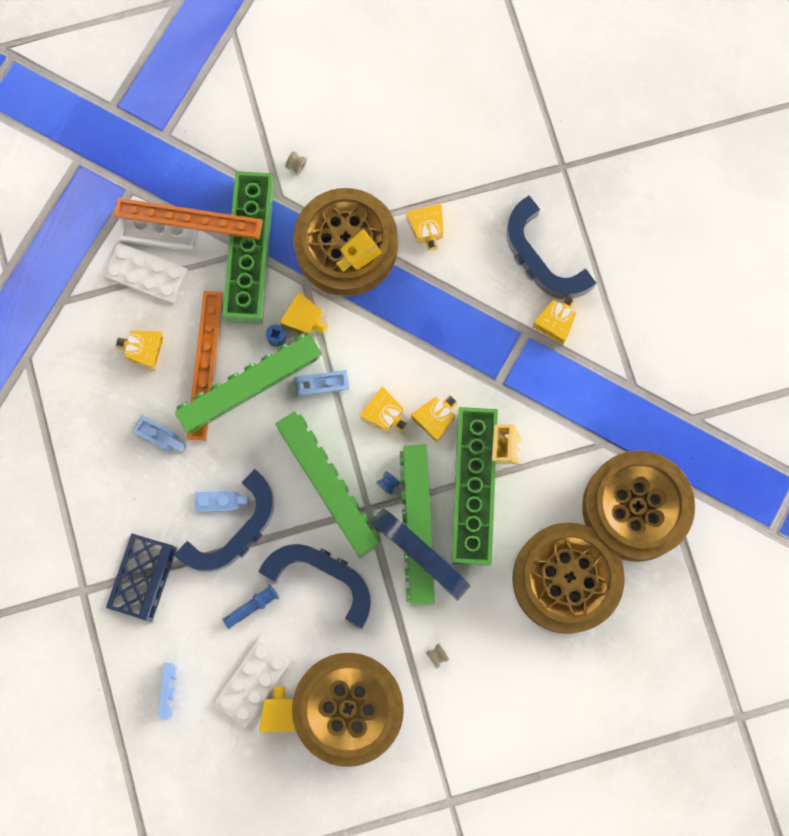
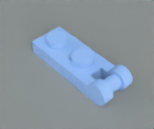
M346 370L294 378V384L297 385L296 397L349 390ZM309 382L310 388L305 389L304 383Z
M164 663L158 709V716L161 720H167L173 716L170 702L174 700L175 688H172L173 680L177 678L175 663Z

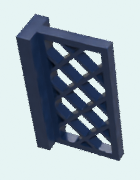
M131 533L106 608L153 622L175 557L174 554L178 547ZM135 539L141 540L144 548L137 552L133 548ZM155 545L162 546L159 555L153 557L149 549ZM146 551L150 560L141 564L137 555ZM134 557L138 566L129 571L127 562ZM152 563L154 571L146 576L143 567ZM140 569L143 579L135 583L131 574ZM128 576L132 585L122 589L121 580ZM146 582L148 586L147 591L140 595L136 586ZM133 588L137 597L128 602L125 592ZM121 595L125 604L120 607L113 606L115 598ZM138 600L141 604L139 614L134 613L130 606Z

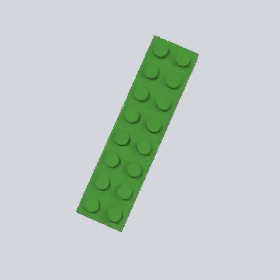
M235 171L232 215L261 219L263 224L259 240L231 235L229 237L222 315L225 322L263 324L275 185L273 173Z
M302 334L296 337L293 344L288 345L286 343L282 345L274 355L269 353L261 358L260 363L256 365L251 363L246 366L241 374L236 372L227 378V382L223 384L221 382L216 383L210 387L211 390L208 393L204 394V392H201L194 396V401L189 404L184 402L178 405L175 416L186 435L192 434L319 360L322 353L311 334L306 336Z
M459 407L451 564L491 566L496 468V462L492 461L494 426L497 425L498 409Z
M294 411L276 422L275 425L359 559L378 548V541H380L378 533L374 528L370 530L368 526L370 524L369 519L364 512L360 513L358 511L360 507L353 495L349 497L347 493L349 488L343 479L339 481L337 478L339 474L333 463L328 464L326 461L328 457L322 446L318 448L316 445L318 444L317 438L312 430L307 431L306 428L308 426L301 414L297 415Z
M427 445L403 446V451H400L399 454L400 466H404V470L400 471L401 485H405V490H401L402 504H406V509L402 510V521L432 548ZM404 552V562H408L409 569H405V582H409L410 589H406V602H410V606L434 605V578Z

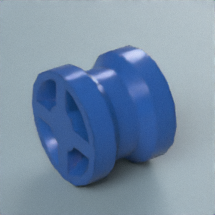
M271 325L267 329L266 337L270 345L278 347L285 342L286 335L281 326Z
M385 471L383 478L378 480L376 484L391 495L394 487L399 486L400 481Z

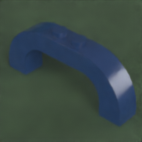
M528 195L515 206L507 225V242L514 254V260L526 270L525 274L528 279L533 280L542 291L550 296L560 299L567 296L573 299L585 295L594 289L597 284L586 268L569 278L556 276L549 270L524 235V227L536 218L540 212V208Z
M255 468L241 482L253 494L256 501V508L252 517L221 550L215 553L200 552L189 541H186L174 554L183 564L202 572L219 571L230 566L239 557L243 558L250 550L248 547L253 542L256 544L262 538L263 534L261 533L268 526L273 515L274 497L269 484Z
M382 508L370 521L371 525L422 567L455 600L459 601L471 587L451 565L385 508Z
M302 544L283 546L272 552L265 559L258 572L275 582L278 581L287 566L295 562H304L345 583L350 588L353 596L352 605L345 620L363 629L371 608L370 593L363 578L354 569L347 566V561L339 557L335 560L330 557L331 553L323 548L319 551Z

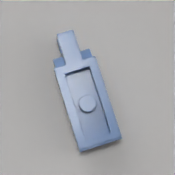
M141 415L132 431L134 434L170 452L174 448L183 453L186 447L183 443L177 441L179 436L143 415Z
M234 491L195 492V512L239 510V505H249L248 496H239V493Z

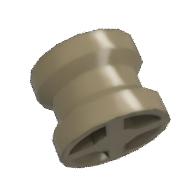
M293 151L286 161L285 168L293 169L295 173L300 174L306 165L307 158L304 156L300 157L297 152Z
M439 643L435 645V649L426 652L436 669L440 667L443 661L447 662L450 660Z

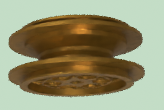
M337 188L316 196L303 208L295 223L293 245L298 265L310 283L332 295L356 296L376 288L392 271L398 252V232L391 212L377 197L359 189ZM334 221L341 223L338 227L331 225ZM352 221H358L360 223L358 226L350 225ZM364 229L382 251V254L359 270H356L351 265L343 272L336 264L337 261L345 256L341 248ZM325 237L332 239L329 243L322 242V239ZM344 237H348L347 242H343ZM338 252L341 254V257L335 259L332 257V254Z
M629 451L612 457L593 474L583 494L582 514L585 525L593 528L598 537L608 547L619 553L622 560L632 562L649 561L670 552L685 539L691 529L695 516V497L686 475L671 460L654 452ZM634 484L641 486L642 493H637L634 490ZM616 492H622L625 496V499L619 500L616 496ZM650 496L657 498V505H653L650 502ZM635 504H637V507H640V510H638L637 512L635 511V508L632 507ZM616 510L622 513L623 518L621 520L615 517L614 512ZM649 515L656 518L655 524H651L648 521ZM631 522L638 525V531L635 532L630 528Z
M559 523L540 530L522 547L514 563L512 583L516 600L529 619L551 632L573 634L597 627L612 615L623 594L625 574L619 553L608 547L598 537L593 528L579 523ZM561 553L568 555V563L564 564L559 560ZM580 559H585L588 562L587 569L579 567L578 562ZM546 567L554 569V577H548L545 574ZM571 573V577H574V580L568 583L564 576ZM585 578L592 580L593 587L591 589H587L584 586ZM552 586L559 588L560 594L558 597L550 594ZM571 592L578 594L579 600L577 603L570 600L569 595Z
M338 653L325 657L315 663L299 681L292 702L294 727L303 745L320 760L342 767L363 765L385 753L398 736L404 714L402 693L394 676L377 660L359 653ZM339 684L343 685L346 689L343 696L335 694V687ZM357 686H363L366 690L365 695L361 698L354 694ZM329 701L334 704V711L332 713L324 711L323 706L325 702ZM346 703H349V705L353 704L352 714L343 711ZM366 704H371L374 707V713L371 716H367L363 712V707ZM334 720H340L343 723L341 731L333 730L332 723ZM355 721L363 724V730L359 733L352 730V724Z

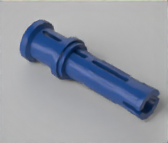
M271 584L267 585L268 588L259 594L255 593L252 596L253 599L222 618L226 627L230 629L258 609L266 608L265 605L274 599L278 600L279 596Z

